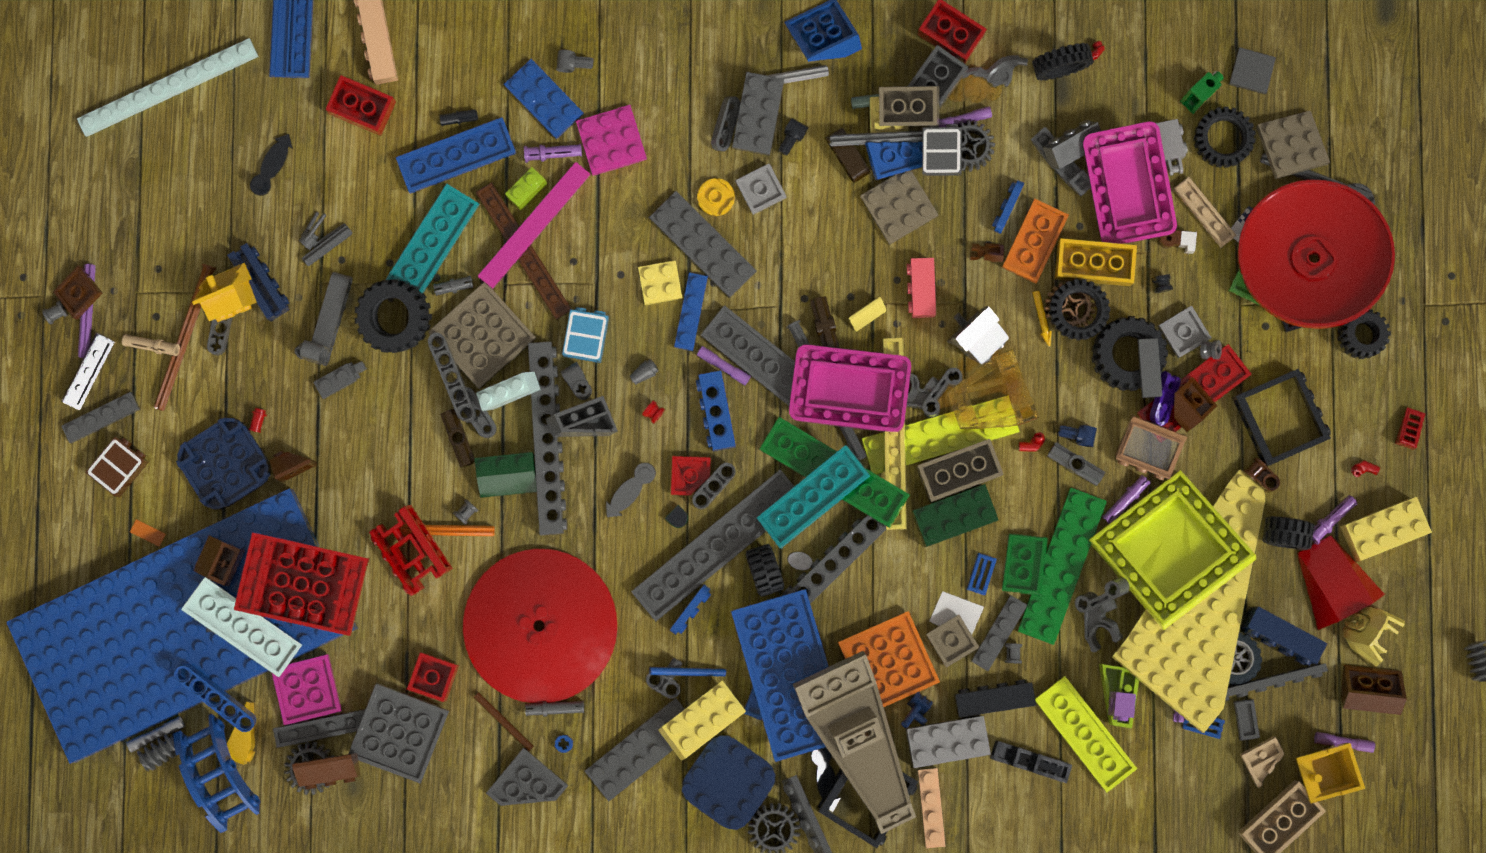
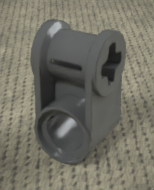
M577 362L560 371L568 386H570L573 393L579 399L586 400L591 396V386ZM581 386H583L584 388H586V389H585V392H586L585 394H582V393L580 392V387H581Z

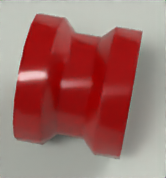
M653 400L642 415L650 418L651 423L655 424L666 409L659 407L657 402Z

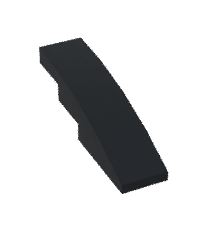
M995 740L990 756L992 760L1064 783L1068 782L1072 768L1071 764Z

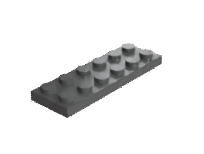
M677 191L649 217L729 298L757 272Z
M724 305L702 332L701 337L790 406L795 361Z
M677 698L585 770L586 774L608 802L673 750L658 729L684 710V707Z

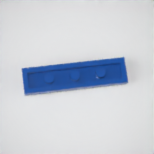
M689 273L674 348L694 350L708 276Z

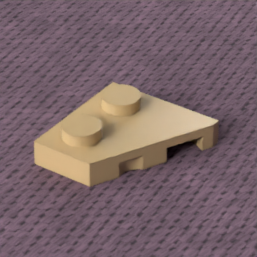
M1275 736L1240 754L1257 788L1263 785L1262 782L1268 773L1271 774L1275 764L1284 756V752Z

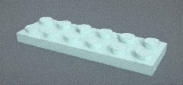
M205 577L181 610L268 671L280 677L302 644L262 616L234 610L236 598Z

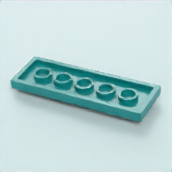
M446 184L386 280L400 279L401 281H408L411 285H416L420 288V293H424L480 204Z
M845 445L758 516L757 519L778 547L782 549L871 475L850 448Z

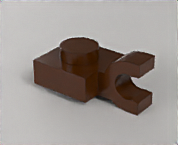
M972 243L971 251L977 252H970V260H978L984 257V260L991 262H1003L1004 245L985 243L984 246H980L979 244Z

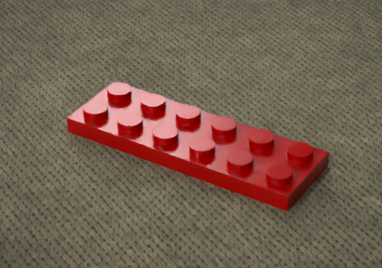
M1227 344L1222 348L1220 359H1213L1212 357L1207 359L1181 379L1179 388L1193 377L1211 399L1216 402L1252 374L1230 345ZM1154 400L1137 412L1140 419L1150 421V412ZM1173 405L1168 422L1161 427H1167L1176 432L1182 427L1179 426L1174 418ZM1152 433L1159 443L1167 439Z

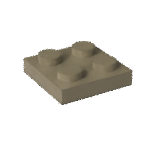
M959 614L926 634L946 668L979 648Z

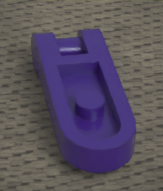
M1166 371L1161 373L1162 396L1155 397L1150 412V421L1159 426H1163L1168 422L1175 401V392L1179 389L1181 382L1179 377L1171 376Z

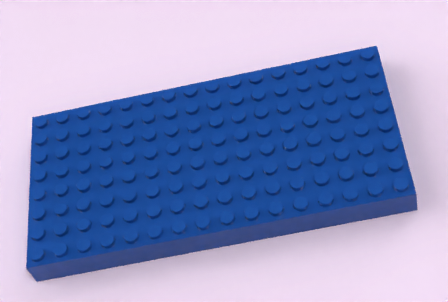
M289 488L6 622L69 764L85 759L202 703L203 701L174 678L175 669L183 663H189L225 692L268 672L266 668L214 632H206L204 625L181 609L205 578L194 572L193 569L209 535L245 550L230 586H224L210 580L234 598L237 597L252 532L320 547L293 489ZM263 617L302 644L293 659L344 636L343 634ZM355 622L352 631L358 629ZM180 669V675L187 678L189 672L186 669ZM195 682V686L197 689H204L203 682ZM212 693L211 698L217 696L218 694Z

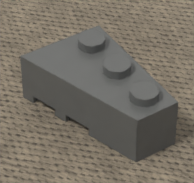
M604 396L546 418L553 437L610 436L618 432Z

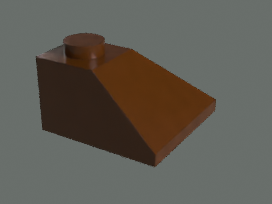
M1193 377L1175 392L1174 418L1186 432H1189L1202 422L1217 407V404Z
M284 451L273 455L274 458L270 460L274 477L281 482H285L317 466V463L311 459Z

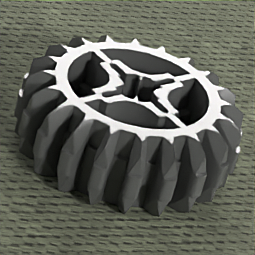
M967 120L966 126H964L962 121L959 122L963 136L962 153L967 154L971 159L962 158V171L965 170L966 166H968L969 172H972L973 166L976 170H979V163L985 167L987 165L986 161H991L990 155H993L995 152L991 149L995 147V143L989 142L993 140L994 136H987L990 130L986 129L983 131L984 124H981L980 128L977 127V121H974V124L971 125L970 120ZM967 132L975 133L980 138H972ZM967 142L973 144L972 150L969 147L968 149L965 147ZM984 144V153L977 158L976 148Z
M309 742L305 743V748L302 744H299V752L296 749H292L291 751L294 756H287L291 763L286 762L284 766L290 767V770H285L284 774L290 773L291 777H288L286 780L294 781L291 787L294 788L298 785L292 764L297 763L301 756L303 758L302 762L311 761L312 759L308 756L307 752L316 753L322 759L328 758L331 750L327 749L323 752L325 748L323 744L317 749V742H313L312 748ZM324 783L317 784V789L321 793L324 791L323 786L326 788H329L330 786H325ZM298 786L297 792H301L304 788V794L307 795L310 789L305 790V786ZM316 788L311 789L312 795L316 794Z
M770 803L769 810L763 805L764 812L762 813L757 809L756 813L759 816L753 815L751 818L755 820V823H748V826L754 827V830H748V834L755 835L750 838V841L757 840L754 847L758 848L761 845L760 853H763L765 848L768 849L767 853H771V850H775V853H778L780 849L782 853H786L784 849L786 846L789 850H792L793 848L789 843L797 844V840L793 836H800V833L794 832L795 829H800V825H794L798 818L791 819L794 811L787 814L788 807L785 806L782 811L780 810V803L777 804V809H774L773 803ZM780 814L784 817L777 822H772L766 815ZM762 820L767 826V831L760 838L758 835V825ZM788 821L790 824V834L786 839L781 829ZM770 825L774 827L779 825V829H777L779 835L774 832L769 834V830H771L769 828ZM771 837H775L779 839V841H781L782 844L769 845L766 844L765 841L769 840Z

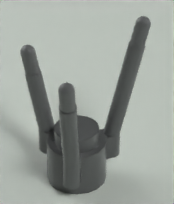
M316 212L305 231L301 234L302 237L299 241L311 250L312 247H317L346 224H342L317 241L319 237L314 232L322 223L326 214H322L315 223L319 212Z

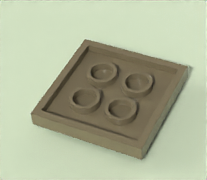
M1311 111L1257 125L1256 129L1275 179L1330 163Z
M911 170L894 175L860 196L889 245L938 217V213Z

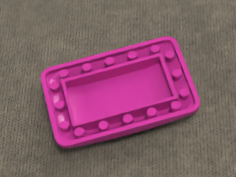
M1143 122L1088 134L1083 140V147L1102 242L1125 244L1172 234L1177 228V221L1158 125L1154 122Z
M803 345L799 347L796 353L789 414L794 420L802 422L898 432L903 428L905 422L911 362L907 357L901 355Z

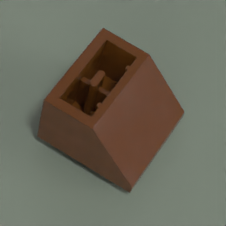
M209 535L193 571L221 585L230 586L245 550Z

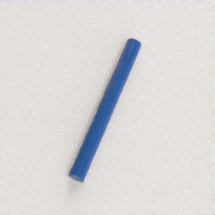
M650 667L649 673L650 675L725 677L726 669Z

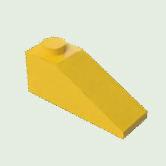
M247 701L244 707L254 714V702ZM242 718L241 721L243 725H251V721L249 718ZM255 725L248 732H242L234 727L227 742V747L231 758L235 762L244 765L252 761L255 755V751H253L255 747Z

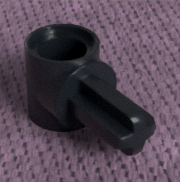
M791 118L784 130L786 137L778 151L787 156L795 142L802 141L809 127Z

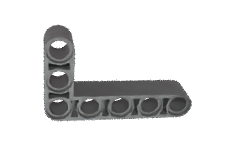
M336 272L332 273L312 341L304 340L301 347L300 357L306 361L323 366L328 365L353 280L351 276Z

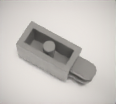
M1178 119L1156 123L1160 129L1169 176L1177 172L1182 174L1183 166L1181 160L1187 153V145L1183 142L1181 136L1183 135L1182 125L1178 123ZM1176 161L1177 165L1172 166L1171 162Z

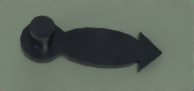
M289 134L276 138L275 140L278 142L265 155L260 169L261 174L253 177L250 182V188L254 194L264 196L270 192L271 179L284 166L288 156V147L293 149Z
M827 747L810 752L811 760L817 765L815 778L821 798L835 778V773L829 764L832 755ZM840 797L835 799L829 810L834 811Z

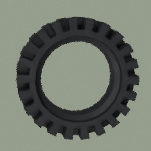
M1076 43L1073 46L1070 44L1067 47L1062 46L1059 47L1060 49H1053L1051 52L1039 55L1032 61L1037 80L1047 81L1057 77L1062 78L1065 75L1069 76L1071 73L1075 74L1078 71L1084 70V68H1088L1094 63L1089 44Z
M1219 107L1214 111L1208 112L1197 124L1194 135L1196 143L1194 146L1199 150L1197 152L1198 155H1202L1204 161H1209V165L1213 166L1215 164L1218 168L1222 166L1229 168L1241 163L1252 151L1256 140L1254 138L1256 133L1252 129L1254 127L1253 123H1249L1250 118L1243 116L1244 112H1237L1236 108L1229 109V107H1224L1221 109ZM1218 121H1228L1237 126L1241 133V145L1237 151L1230 154H1221L1210 146L1208 131L1212 124Z
M1075 279L1071 282H1066L1058 288L1050 300L1049 317H1051V324H1054L1056 331L1061 332L1060 335L1067 336L1071 340H1086L1095 336L1105 327L1110 316V302L1106 298L1107 294L1105 291L1102 292L1101 287L1094 285L1092 281L1087 282L1085 279ZM1084 293L1094 300L1097 314L1095 320L1090 325L1075 327L1065 320L1062 313V304L1070 294Z

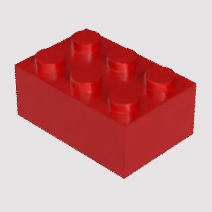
M938 0L920 26L917 35L935 47L937 45L956 59L966 64L984 37L987 29L945 1Z
M340 75L325 110L331 116L381 136L396 101L390 95Z

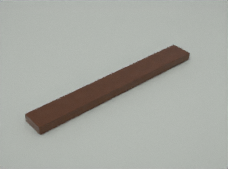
M491 182L476 191V194L507 242L520 226ZM530 245L518 261L554 318L558 320L569 313L571 307L532 245Z

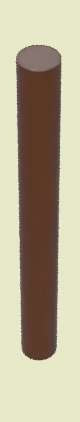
M479 692L474 696V699L528 751L534 747Z

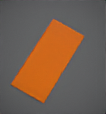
M137 519L130 530V533L159 547L166 535Z

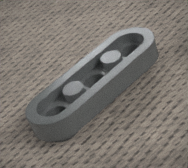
M727 96L722 102L711 139V145L715 151H726L730 146L741 104L737 97Z
M466 387L475 410L480 411V415L471 421L472 425L481 437H493L497 431L496 424L487 410L482 411L475 392L471 388ZM457 391L456 400L463 398V391ZM470 408L463 410L467 417L471 415ZM490 426L491 430L489 432H485L484 427Z

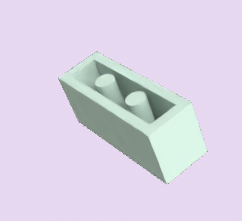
M523 372L481 390L476 395L482 411L494 410L541 389L535 372Z

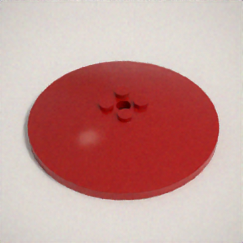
M1304 180L1290 183L1274 190L1253 208L1240 234L1238 264L1243 282L1249 293L1268 313L1295 326L1323 329L1349 323L1364 315L1378 302L1393 274L1395 247L1391 230L1384 216L1364 195L1337 182ZM1309 255H1317L1319 261L1316 263L1311 262Z
M524 550L499 560L475 584L467 600L463 617V636L466 650L479 675L491 687L503 695L527 703H543V701L553 703L570 698L586 689L604 671L613 654L617 639V612L608 587L602 578L585 562L558 550ZM537 620L543 621L545 625L544 629L540 632L534 629V623Z

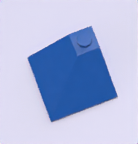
M829 0L784 22L808 62L843 58L862 49L857 31L837 0Z

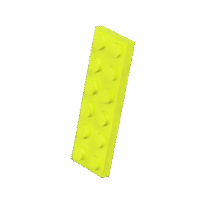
M1063 676L1035 698V702L1106 793L1137 770V767L1066 676Z

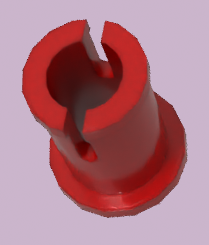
M255 408L252 411L253 416L248 430L261 433L264 417H267V414H265L266 410Z

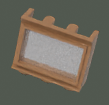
M1131 414L1115 453V458L1118 460L1117 463L1128 467L1130 464L1135 466V470L1146 474L1149 471L1154 473L1153 476L1160 480L1170 479L1188 437L1184 433L1179 434L1170 428L1158 426L1149 420L1145 421Z

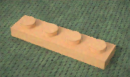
M938 769L918 770L925 847H946Z

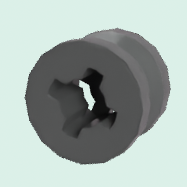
M1203 340L1200 348L1201 357L1203 359H1209V357L1220 359L1222 354L1221 342L1219 340H1214L1213 342Z

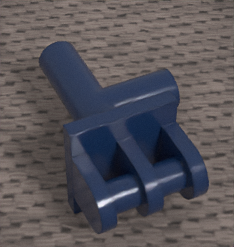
M920 691L915 693L907 703L912 709L901 723L904 728H908L914 719L922 726L928 721L923 715L931 708L933 702H929L925 695L922 696L920 694Z

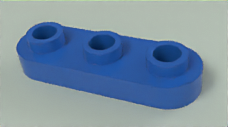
M1017 180L1016 183L1012 182L1008 190L1011 193L1008 200L1004 199L1000 207L1003 212L1000 217L996 216L992 224L995 227V232L1002 233L1024 186V182Z
M703 585L670 629L673 634L676 635L678 632L682 634L688 626L686 621L689 617L693 619L700 609L697 607L701 601L705 603L711 596L708 586Z

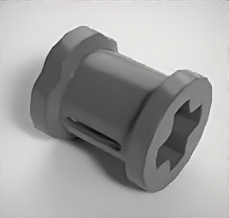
M57 301V304L49 309H42L43 315L50 325L54 323V320L62 316H68L66 308L60 301Z
M465 499V503L458 511H454L453 514L464 524H467V520L472 514L479 510Z
M1005 644V647H1007L1005 663L1022 664V660H1020L1022 644Z

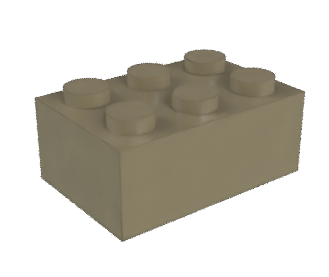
M939 86L879 87V126L939 125Z

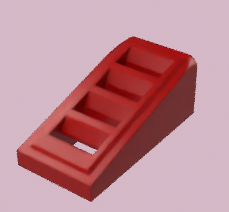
M1406 408L1395 444L1412 450L1417 448L1425 413ZM1411 414L1419 417V419L1415 420L1409 418V415ZM1408 421L1417 424L1416 427L1407 425ZM1406 428L1414 431V434L1406 432ZM1404 435L1411 437L1412 441L1404 439Z

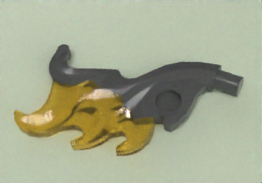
M1012 55L999 59L987 70L981 67L968 69L958 83L957 92L949 96L950 100L959 103L965 101L968 97L977 96L975 103H979L989 94L994 95L991 101L997 100L1001 95V85L1008 87L1012 81L1015 66H1027L1028 59L1021 58L1019 55Z

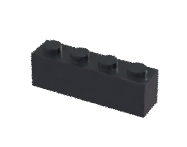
M1027 679L1017 680L1015 685L1009 686L1008 682L998 683L996 688L990 689L988 685L979 686L977 691L971 692L969 688L960 689L958 694H954L957 717L961 718L1036 706L1032 682L1027 683Z

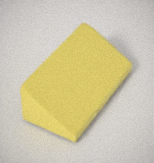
M881 297L876 298L848 318V322L854 331H859L886 312Z

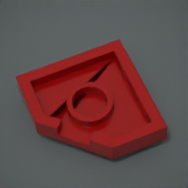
M672 456L671 495L690 496L710 478L711 458Z

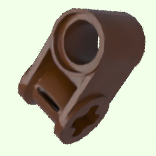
M1257 457L1253 459L1254 462L1247 470H1243L1255 483L1263 488L1264 492H1273L1280 486L1279 477ZM1267 478L1274 481L1273 488L1267 487L1265 483Z

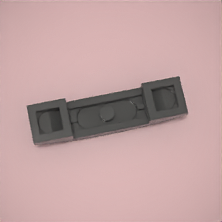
M1044 127L1030 140L1048 163L1042 147L1055 137ZM1074 162L1061 169L1052 168L1080 197L1091 188L1089 176L1084 170L1081 171Z

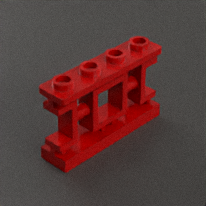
M407 505L394 514L399 523L388 531L383 524L378 525L375 529L369 531V534L371 535V541L381 550L382 558L392 567L391 570L394 576L402 582L403 590L410 596H413L425 588L420 579L432 572L437 579L453 568L412 505ZM405 524L413 532L406 537L400 531V528ZM393 533L398 542L391 547L385 538ZM411 540L420 555L408 563L399 547ZM426 556L434 564L427 569L421 563V560ZM415 566L419 575L412 579L406 570Z

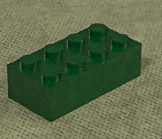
M986 484L912 511L925 548L999 521Z

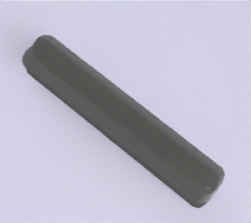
M347 225L343 226L302 257L304 263L307 266L312 265L351 236L352 231Z

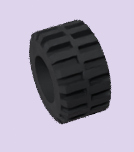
M1370 309L1359 318L1340 325L1341 327L1337 331V333H1340L1337 339L1338 341L1341 340L1342 343L1340 347H1344L1346 349L1344 352L1346 354L1350 353L1353 358L1359 357V359H1364L1379 354L1390 341L1388 337L1391 336V331L1387 330L1390 326L1389 323L1385 324L1384 322L1387 319L1385 317L1381 318V313H1373V310ZM1358 324H1365L1371 329L1373 338L1369 345L1362 344L1357 340L1355 328Z
M1270 516L1265 519L1262 541L1277 547L1308 550L1312 547L1315 525L1305 520Z
M766 544L747 550L746 558L758 594L763 597L783 590V579L772 547Z

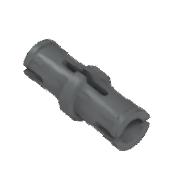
M470 275L456 280L452 278L447 282L433 284V287L436 290V296L473 288V282H469L472 281Z

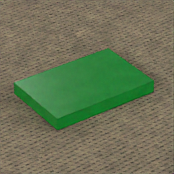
M1009 534L1002 591L1041 596L1048 538Z

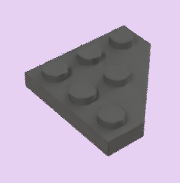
M523 748L486 794L500 806L556 801L568 787V784L528 750Z

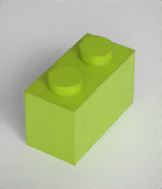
M531 167L505 195L521 211L547 185V182Z

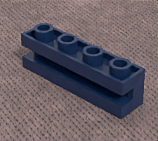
M246 243L241 246V250L238 252L233 251L227 255L234 267L245 263L252 279L249 283L256 302L267 320L271 322L290 310L288 307L289 300L285 294L281 295L278 291V288H280L275 278L271 279L268 275L270 270L265 262L261 263L258 259L260 254L255 246L251 247Z

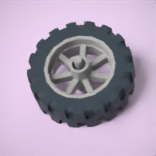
M1240 632L1236 645L1242 647L1243 650L1237 653V648L1235 649L1229 685L1246 683L1254 678L1261 669V649L1257 647L1255 640L1250 639L1249 635H1243ZM1246 652L1248 659H1243L1242 654ZM1240 662L1248 663L1244 670ZM1235 664L1240 671L1238 673L1232 672Z

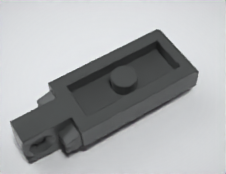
M362 361L355 365L351 362L314 381V384L322 399H325L355 383L360 378L359 373L367 368Z

